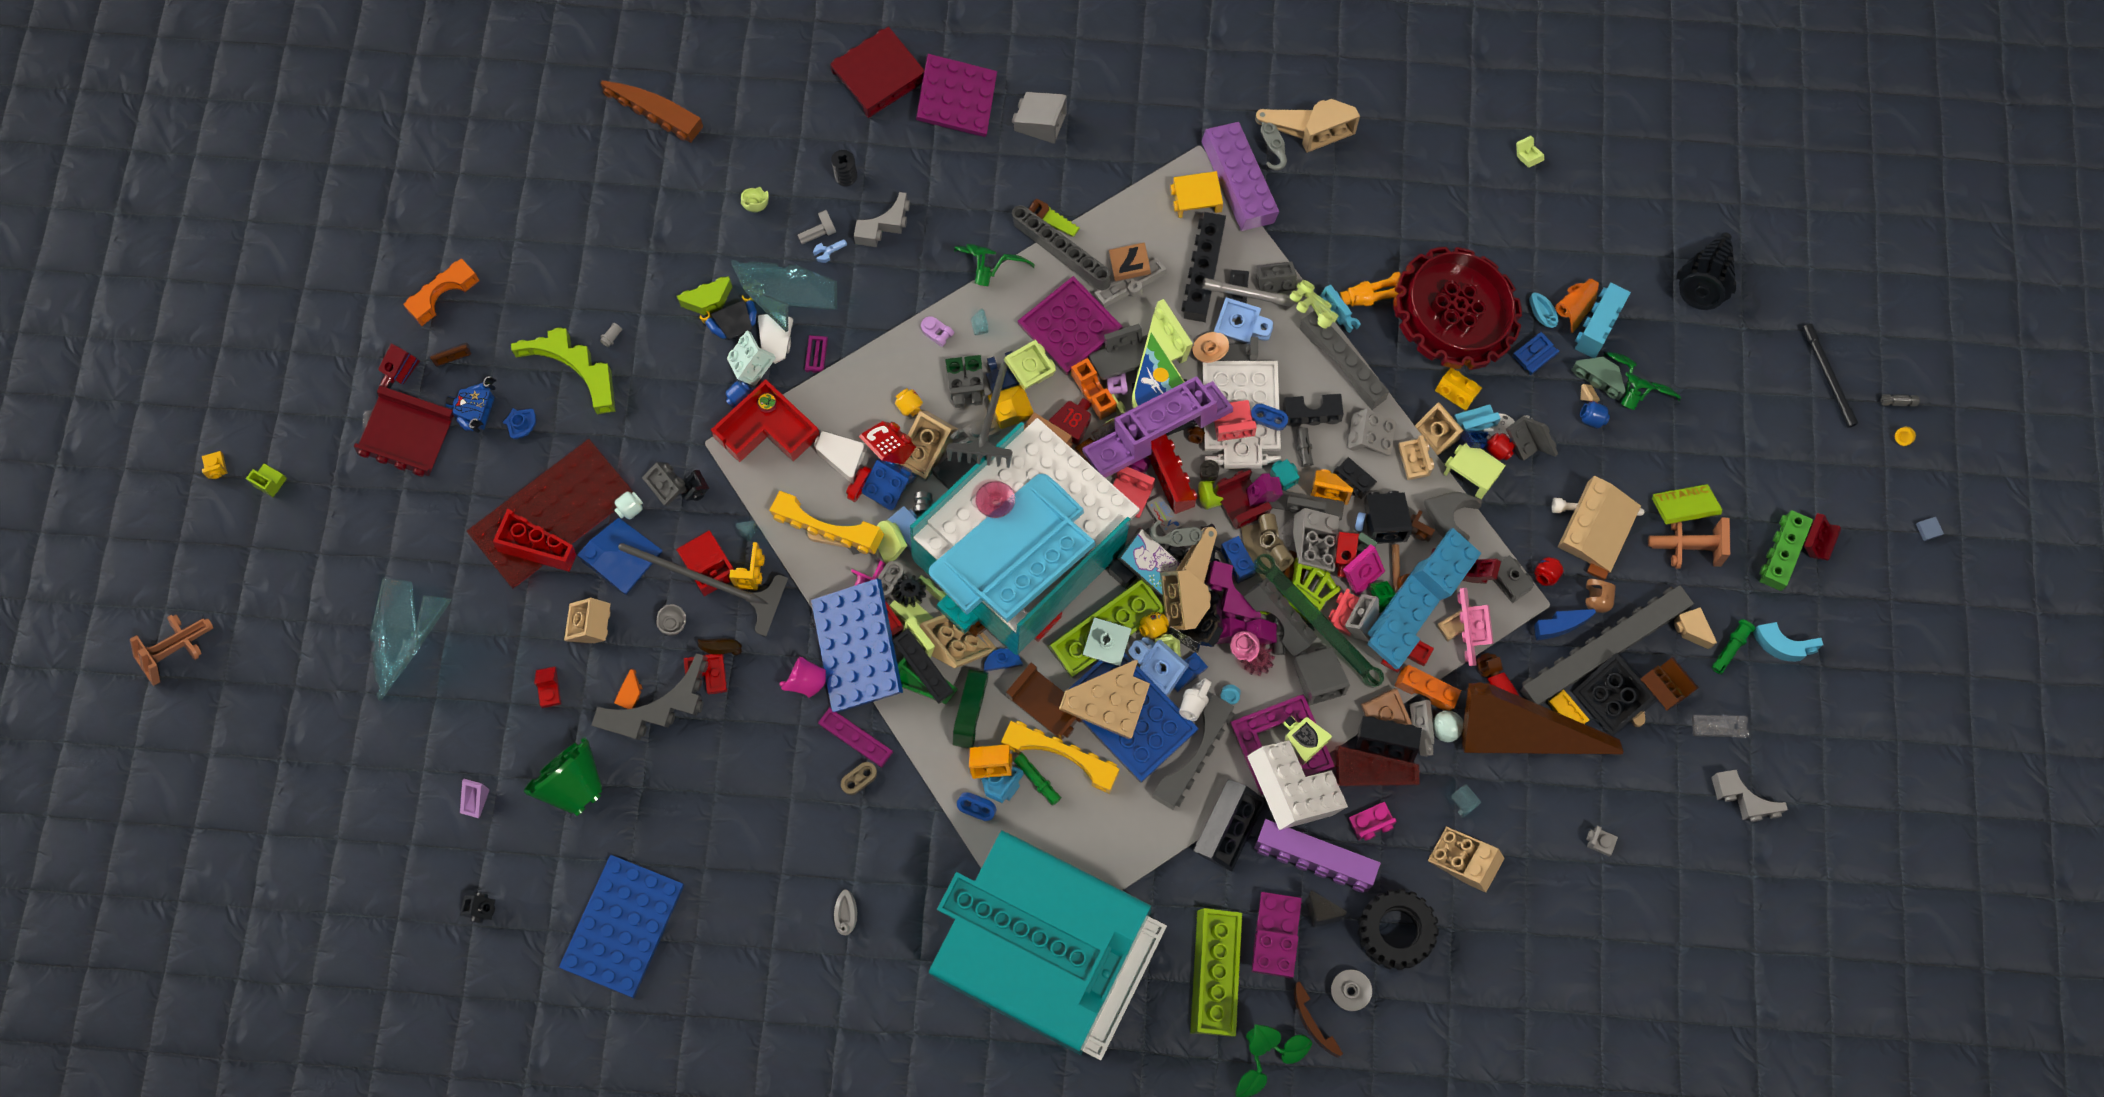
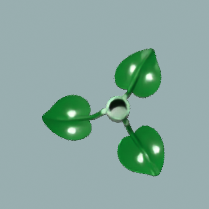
M966 244V247H954V252L959 250L977 257V273L974 283L982 286H989L990 278L995 276V272L1004 260L1027 262L1033 268L1035 266L1034 263L1022 256L1003 254L993 271H990L991 267L984 266L985 255L996 254V251L974 244Z
M1605 352L1604 355H1609L1616 361L1626 364L1630 369L1629 373L1626 372L1625 374L1628 377L1625 390L1626 394L1621 402L1623 406L1635 410L1639 401H1643L1644 397L1651 390H1658L1675 396L1678 401L1681 400V396L1670 387L1656 382L1650 383L1634 375L1633 369L1637 364L1629 357L1619 353ZM1640 388H1648L1642 395V392L1638 390Z
M1255 1025L1247 1033L1246 1039L1250 1043L1249 1051L1254 1055L1257 1071L1249 1070L1243 1075L1236 1088L1235 1096H1253L1265 1087L1267 1076L1261 1073L1262 1068L1258 1056L1274 1048L1283 1054L1281 1057L1283 1063L1293 1064L1307 1055L1312 1046V1040L1305 1035H1296L1285 1043L1284 1049H1281L1277 1046L1281 1041V1034L1278 1030L1269 1026Z

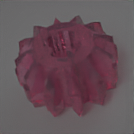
M1266 644L1262 645L1258 653V658L1261 662H1257V659L1251 662L1241 660V663L1245 664L1244 670L1251 669V675L1254 674V671H1257V675L1261 676L1262 671L1267 674L1269 672L1268 668H1273L1274 664L1271 661L1275 659V656L1270 655L1272 649L1265 650Z

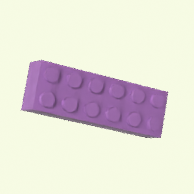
M1235 122L1206 129L1201 142L1214 171H1217L1219 183L1240 230L1244 231L1273 224L1279 214V210L1240 123Z
M1265 819L1254 849L1258 850L1257 853L1263 856H1275L1279 862L1296 864L1295 867L1300 870L1307 871L1309 869L1314 871V874L1318 877H1330L1334 879L1333 882L1339 885H1345L1346 883L1353 886V890L1364 893V891L1368 892L1373 886L1380 866L1378 861L1294 829L1286 828L1279 830L1275 822Z

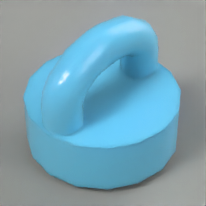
M1226 685L1222 688L1221 699L1230 704H1236L1240 699L1241 690L1235 685Z

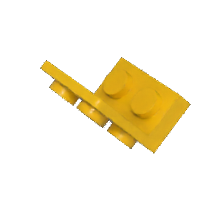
M753 542L750 571L745 568L730 570L729 578L733 586L738 589L758 590V584H762L760 568L764 566L765 556L762 555V549L759 548L757 542Z

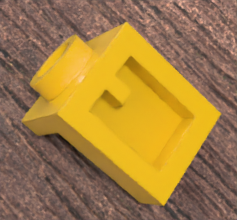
M221 451L202 456L204 464L202 473L208 479H217L222 475L228 474L224 455Z

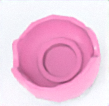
M1238 632L1231 639V653L1238 660L1251 662L1258 656L1260 650L1259 639L1251 632Z

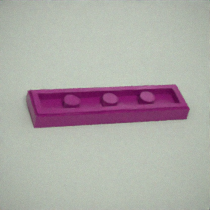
M830 707L818 722V725L880 768L885 765L893 754L891 749L837 712H832Z

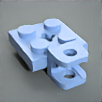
M1226 297L1214 332L1222 333L1227 338L1248 344L1251 337H1258L1259 340L1268 341L1273 330V321L1259 316L1261 308ZM1241 317L1242 324L1235 325V322L1232 320Z
M1143 637L1142 640H1135L1128 650L1130 656L1141 664L1139 668L1165 695L1171 693L1189 666L1162 640H1158L1155 643L1149 637ZM1160 664H1165V671L1161 670L1162 666Z

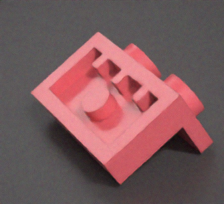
M1347 588L1345 593L1340 592L1336 601L1339 605L1336 610L1332 609L1328 619L1331 620L1329 627L1350 636L1351 633L1346 629L1345 624L1359 597L1349 593L1350 589Z

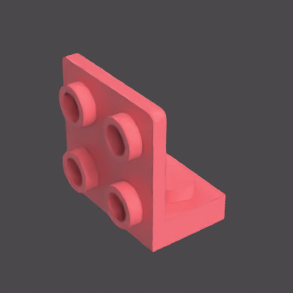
M1248 400L1230 402L1233 412L1214 421L1217 441L1255 436L1257 429L1256 422L1251 417Z
M1126 467L1117 472L1113 485L1140 509L1139 513L1135 516L1140 518L1154 488L1155 478Z

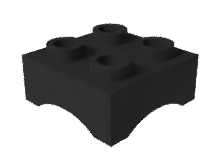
M952 452L951 461H948L947 457L940 464L936 465L932 469L933 475L949 490L977 464V461L971 457V462L968 463L967 453H962L961 462H958L957 452Z

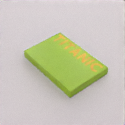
M1708 484L1652 495V500L1665 524L1722 514V508Z

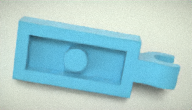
M1332 285L1325 287L1320 297L1331 303L1332 307L1330 310L1339 316L1336 320L1338 324L1344 325L1349 333L1353 330V326L1358 329L1361 325L1360 321L1351 317L1352 312L1341 299L1338 292L1335 291Z

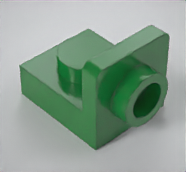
M1388 581L1371 583L1369 585V591L1372 596L1379 598V613H1381L1396 593Z

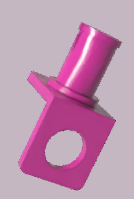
M880 560L873 577L851 569V572L858 577L855 585L877 579L886 564Z

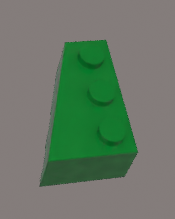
M903 657L898 663L902 688L935 700L911 665ZM948 680L946 681L954 690V693L941 702L945 705L958 690Z

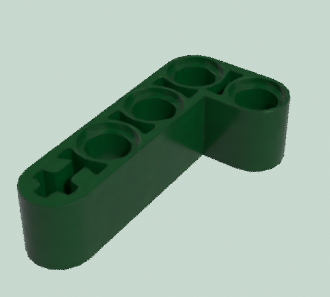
M973 669L968 671L954 724L953 746L970 749L974 745L976 726L988 682V672Z

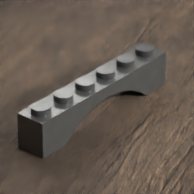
M1315 310L1303 318L1300 330L1312 343L1319 346L1334 359L1348 376L1359 396L1369 408L1373 410L1387 399L1389 390L1334 328L1330 326L1325 329L1319 326L1317 323L1318 315Z
M1216 695L1212 696L1203 712L1204 736L1198 752L1182 769L1163 777L1153 794V799L1174 810L1175 806L1180 807L1185 798L1183 796L1184 791L1191 789L1195 782L1193 776L1196 772L1200 773L1205 765L1202 762L1205 756L1210 757L1215 748L1213 746L1216 739L1220 740L1224 734L1223 726L1226 722L1229 724L1235 715L1232 712L1234 709L1233 705Z

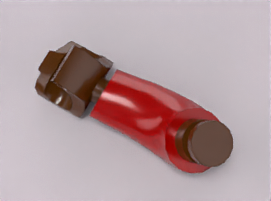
M1486 653L1476 660V666L1481 676H1491L1487 678L1491 685L1519 696L1505 672L1500 673V671L1504 670L1500 657H1497L1495 654Z

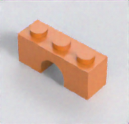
M1086 358L1071 366V376L1085 398L1091 403V407L1098 418L1102 420L1116 412V401L1109 390L1101 386L1097 372L1089 359Z
M1411 665L1401 669L1394 685L1411 695L1416 693L1428 697L1432 705L1444 711L1455 708L1462 691Z

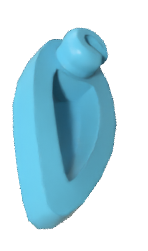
M1532 293L1529 301L1536 319L1546 327H1556L1558 316L1552 303L1545 296L1539 293Z

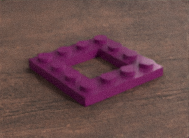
M1304 694L1230 722L1261 796L1264 795L1247 756L1262 747L1257 734L1282 725L1289 716H1292L1298 723L1306 717L1316 723ZM1326 745L1304 765L1300 763L1305 777L1319 774L1335 767Z

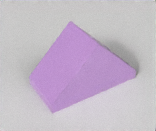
M463 779L460 813L479 818L490 789L482 783Z

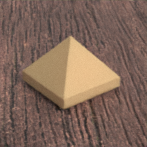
M1581 385L1580 400L1600 401L1592 385Z

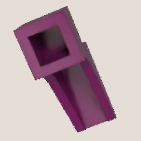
M1218 561L1211 562L1206 585L1211 586L1210 589L1222 592V589H1224L1221 600V611L1224 613V617L1235 618L1236 616L1243 618L1242 621L1244 622L1261 619L1260 611L1256 612L1244 596L1234 587L1232 581L1233 565Z
M1232 617L1222 619L1223 632L1216 644L1230 643L1232 637L1241 631L1255 634L1261 646L1276 643L1277 624L1264 619L1244 622Z

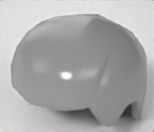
M675 604L665 605L661 608L656 620L659 631L668 636L680 633L686 624V614L683 609Z

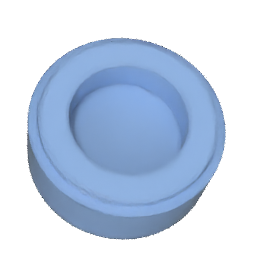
M1358 513L1355 525L1356 531L1363 532L1366 513Z

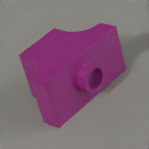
M1270 473L1262 474L1246 489L1250 507L1266 502H1275L1283 495L1279 477H1270Z

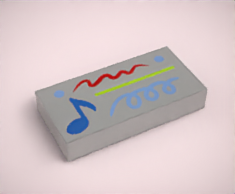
M1163 494L1146 503L1155 521L1160 520L1162 522L1158 526L1164 535L1174 529L1182 528L1181 523Z

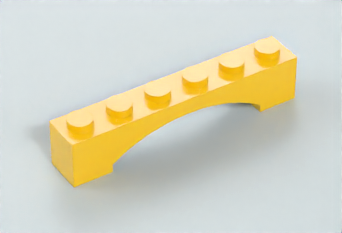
M782 491L778 492L769 510L774 516L773 519L777 522L784 523L785 521L796 529L803 528L812 535L817 536V534H820L828 541L834 542L836 540L847 548L853 546L863 554L871 553L875 555L884 537L880 527L864 521L856 526H836L821 522L809 516L800 508L801 503L796 496Z
M1010 721L1001 740V745L1009 744L1010 750L1018 754L1022 750H1043L1061 755L1078 765L1090 777L1092 787L1110 794L1120 770L1117 768V764L1108 760L1106 762L1101 761L1097 755L1090 752L1085 754L1075 745L1067 746L1057 737L1049 738L1041 730L1026 728L1027 725L1023 722L1016 721L1015 723Z

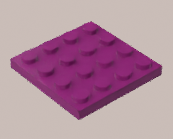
M928 54L916 120L986 137L997 71Z
M1074 276L1018 320V325L1033 340L1036 339L1038 344L1044 347L1045 353L1066 375L1071 372V366L1089 358L1091 353L1097 351L1105 344V334L1123 329V326Z

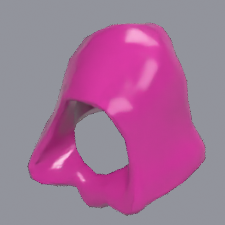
M799 657L788 680L781 681L779 685L784 691L802 693L810 698L823 688L826 682V670L807 661L803 657Z

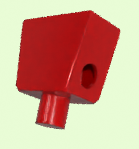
M1338 533L1335 567H1338V578H1346L1343 569L1356 558L1359 534ZM1342 555L1347 556L1348 560H1344Z

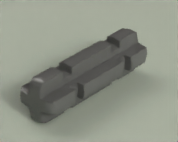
M1884 394L1881 396V404L1885 406L1890 404L1892 406H1907L1908 404L1909 406H1918L1920 403V398L1917 395L1909 397V395L1891 396L1890 394Z

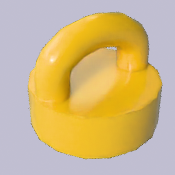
M1907 426L1901 427L1895 433V441L1901 446L1910 445L1916 438L1915 431Z

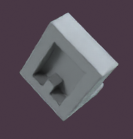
M1600 826L1595 827L1593 830L1590 829L1586 838L1589 841L1587 847L1610 857L1618 837L1601 830L1602 827Z

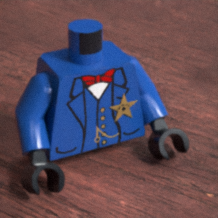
M487 376L480 384L468 387L467 389H460L457 398L447 397L446 407L453 409V415L456 417L457 423L465 431L479 433V429H485L495 399L489 390L496 389L492 385L497 381L496 379Z

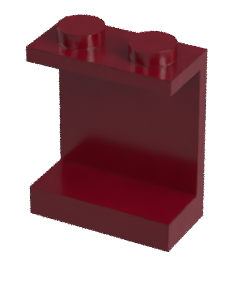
M1251 469L1245 472L1244 470L1239 471L1230 479H1221L1217 482L1214 490L1216 496L1223 497L1220 503H1222L1235 530L1257 521L1261 515L1268 514L1272 510L1269 502L1250 507L1246 489L1252 484L1250 480Z

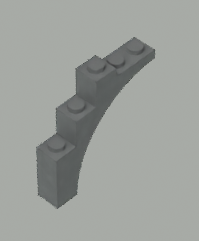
M696 653L689 670L682 680L666 695L648 705L624 710L597 707L591 726L641 740V737H644L647 731L646 722L669 728L670 724L672 725L675 720L674 710L697 716L704 705L703 697L696 695V692L701 689V676L708 667L707 657Z

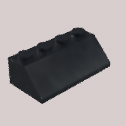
M1228 779L1196 843L1194 852L1232 872L1266 799L1248 786Z

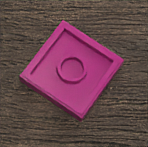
M1370 544L1343 571L1352 592L1358 596L1385 572L1376 547Z

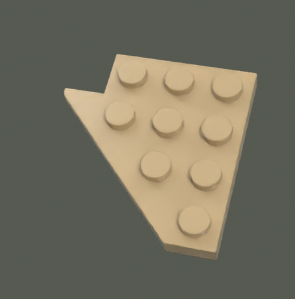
M1133 660L1066 690L1059 710L1127 739H1132L1150 683L1133 676L1138 660Z

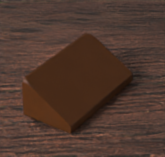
M464 343L432 354L430 358L435 366H440L469 356L471 351L468 343Z

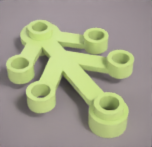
M1302 280L1301 283L1297 284L1298 290H1294L1290 295V298L1298 303L1296 309L1306 313L1309 306L1312 305L1318 315V325L1325 329L1330 327L1339 317L1337 313L1330 310L1332 307L1331 303L1314 293L1315 287L1309 281ZM1303 296L1307 297L1304 301H1300Z

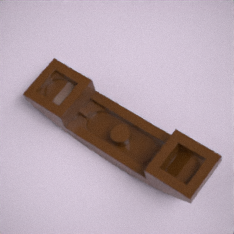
M1297 982L1294 985V996L1298 1014L1303 1025L1320 1047L1337 1058L1340 1057L1343 1053L1333 1036L1325 1040L1304 1004L1310 1000V997L1301 982Z

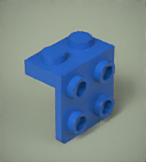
M877 459L865 482L862 493L887 509L893 510L906 485L913 483L916 475L905 466L901 467L896 463Z

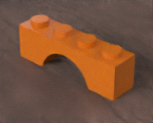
M461 258L452 263L446 271L438 274L432 282L424 285L414 296H410L403 305L414 319L423 326L436 316L435 303L442 293L452 289L466 292L480 280L476 273Z

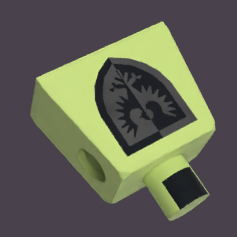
M1289 716L1283 722L1290 730L1285 737V741L1290 740L1297 759L1302 765L1308 762L1332 738L1327 731L1307 717L1298 723L1292 716Z

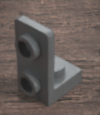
M1251 337L1249 344H1229L1228 352L1219 361H1257L1258 337Z

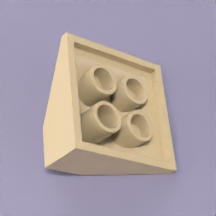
M945 615L920 624V628L935 645L932 657L953 668L968 664L997 650L983 632L980 635L985 643L978 636L974 637L969 631L964 634L954 624L949 623V619Z

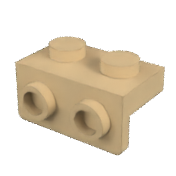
M1420 435L1416 440L1399 443L1398 447L1407 480L1430 476L1434 469V462L1432 458H1429V444L1427 440H1424V436Z

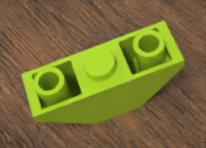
M729 276L720 277L712 283L702 284L691 291H684L677 298L681 307L705 316L708 315L706 311L713 313L723 308L733 286Z

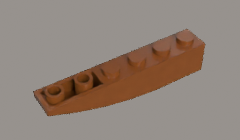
M603 80L601 82L603 93L607 97L617 99L621 105L632 108L638 115L646 116L650 122L658 123L665 131L675 133L683 141L687 140L691 143L703 128L700 117L662 96L621 83Z

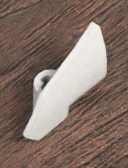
M758 315L761 349L774 354L776 359L773 363L776 364L785 359L786 353L788 354L790 351V334L793 319L785 315Z

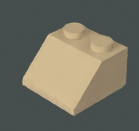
M594 598L570 603L564 641L581 643L605 641L608 634L607 625L610 617L611 603Z

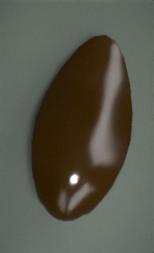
M698 639V647L706 653H732L733 655H739L742 652V645L735 639Z

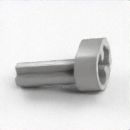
M827 210L818 213L822 224L798 234L801 244H805L825 234L829 236L836 233Z

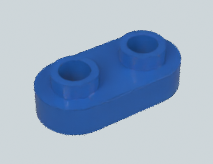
M1256 404L1251 410L1252 420L1257 424L1277 431L1283 430L1287 426L1288 416L1281 410L1265 404ZM1261 413L1263 417H1258L1257 414ZM1275 420H1280L1281 423L1277 424Z
M969 792L961 794L957 800V807L961 812L983 821L992 820L997 811L992 801Z

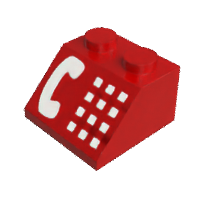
M882 421L859 436L882 461L904 465L916 448L911 442L912 438L902 433L900 426L895 422Z

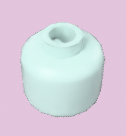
M627 491L615 500L617 507L615 512L621 519L625 516L631 520L643 510V502L635 492Z

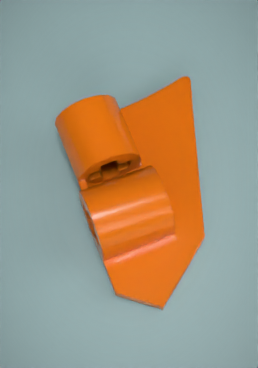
M1588 279L1585 283H1578L1569 287L1567 290L1568 295L1556 304L1557 313L1562 317H1569L1570 333H1574L1596 302L1599 282L1593 279Z

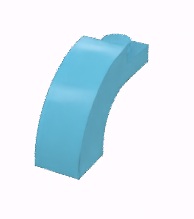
M1777 622L1758 625L1753 632L1756 641L1767 653L1784 661H1801L1807 655L1817 653L1818 649L1823 646L1822 638L1805 641L1788 639L1779 630Z

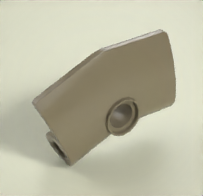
M1268 513L1259 517V523L1241 527L1244 547L1253 561L1256 571L1263 580L1265 578L1271 579L1280 574L1294 561L1293 556L1280 539L1276 516Z

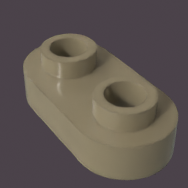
M864 762L853 769L841 780L843 792L847 795H855L869 785L877 776L876 767L870 762ZM869 770L871 772L869 776H864L865 771ZM853 782L855 786L854 788H848V784Z

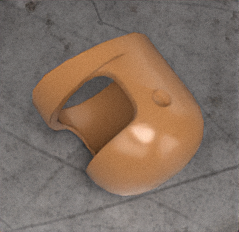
M1588 579L1586 589L1589 590L1590 597L1586 598L1587 608L1595 609L1597 613L1610 611L1614 606L1616 586L1602 580ZM1599 585L1602 587V589L1594 588L1592 586Z

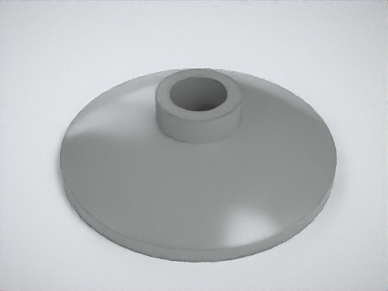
M1345 970L1334 978L1331 985V994L1333 1000L1340 1008L1347 1011H1358L1369 1003L1372 997V985L1362 972ZM1348 988L1354 989L1353 995L1347 993Z

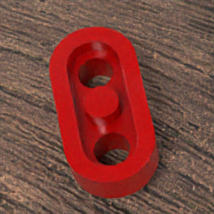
M865 466L858 470L856 474L857 479L846 490V494H848L847 499L853 502L859 499L872 470L871 468Z

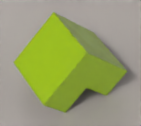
M263 464L258 472L252 469L246 477L255 488L271 497L275 496L287 479L283 474L266 464Z

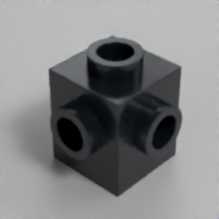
M484 893L464 895L460 916L469 917L471 922L483 923V920H492L495 912V899L488 898V894Z

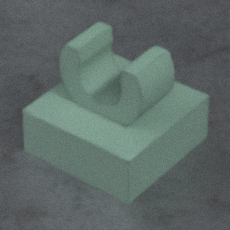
M1361 532L1358 537L1356 555L1363 552L1370 544L1376 547L1377 542Z

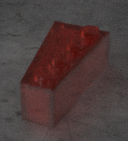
M1342 746L1335 747L1336 781L1339 787L1420 785L1419 764Z

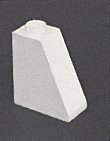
M822 431L820 437L817 436L814 443L817 454L845 479L854 484L856 474L861 467L866 453L865 443Z

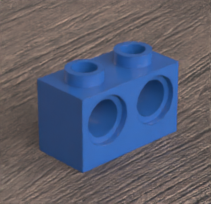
M1239 536L1221 544L1220 552L1226 563L1233 565L1232 575L1237 584L1255 576L1256 567Z

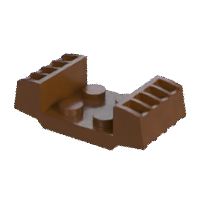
M1674 657L1670 658L1662 666L1658 665L1640 679L1665 707L1666 711L1699 688Z

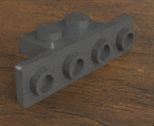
M1283 490V495L1275 502H1269L1274 509L1297 513L1307 508L1338 516L1339 520H1342L1345 504L1343 501Z

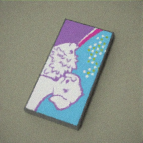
M1138 528L1117 557L1118 560L1162 599L1160 572L1175 571L1180 564L1162 545L1155 542L1151 535L1143 528Z

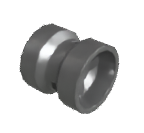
M916 492L914 494V501L916 502L914 513L921 516L931 507V502L933 501L932 493Z

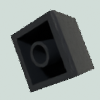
M1390 491L1386 494L1371 492L1369 495H1366L1364 506L1368 537L1376 541L1377 544L1407 542L1413 528L1405 492Z

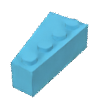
M1611 282L1608 288L1603 287L1599 295L1602 298L1600 303L1595 302L1590 311L1594 313L1591 318L1587 317L1583 324V327L1586 329L1584 332L1580 331L1575 339V342L1578 343L1575 350L1591 358H1596L1631 292Z

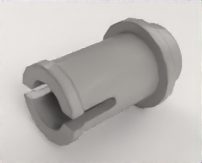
M612 323L607 332L601 335L600 342L607 347L613 345V341L623 329L618 324Z

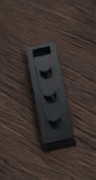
M909 629L893 639L895 645L938 704L954 693V690Z

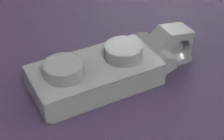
M1424 700L1410 704L1412 725L1422 728L1419 746L1420 755L1432 756L1434 730L1431 702Z

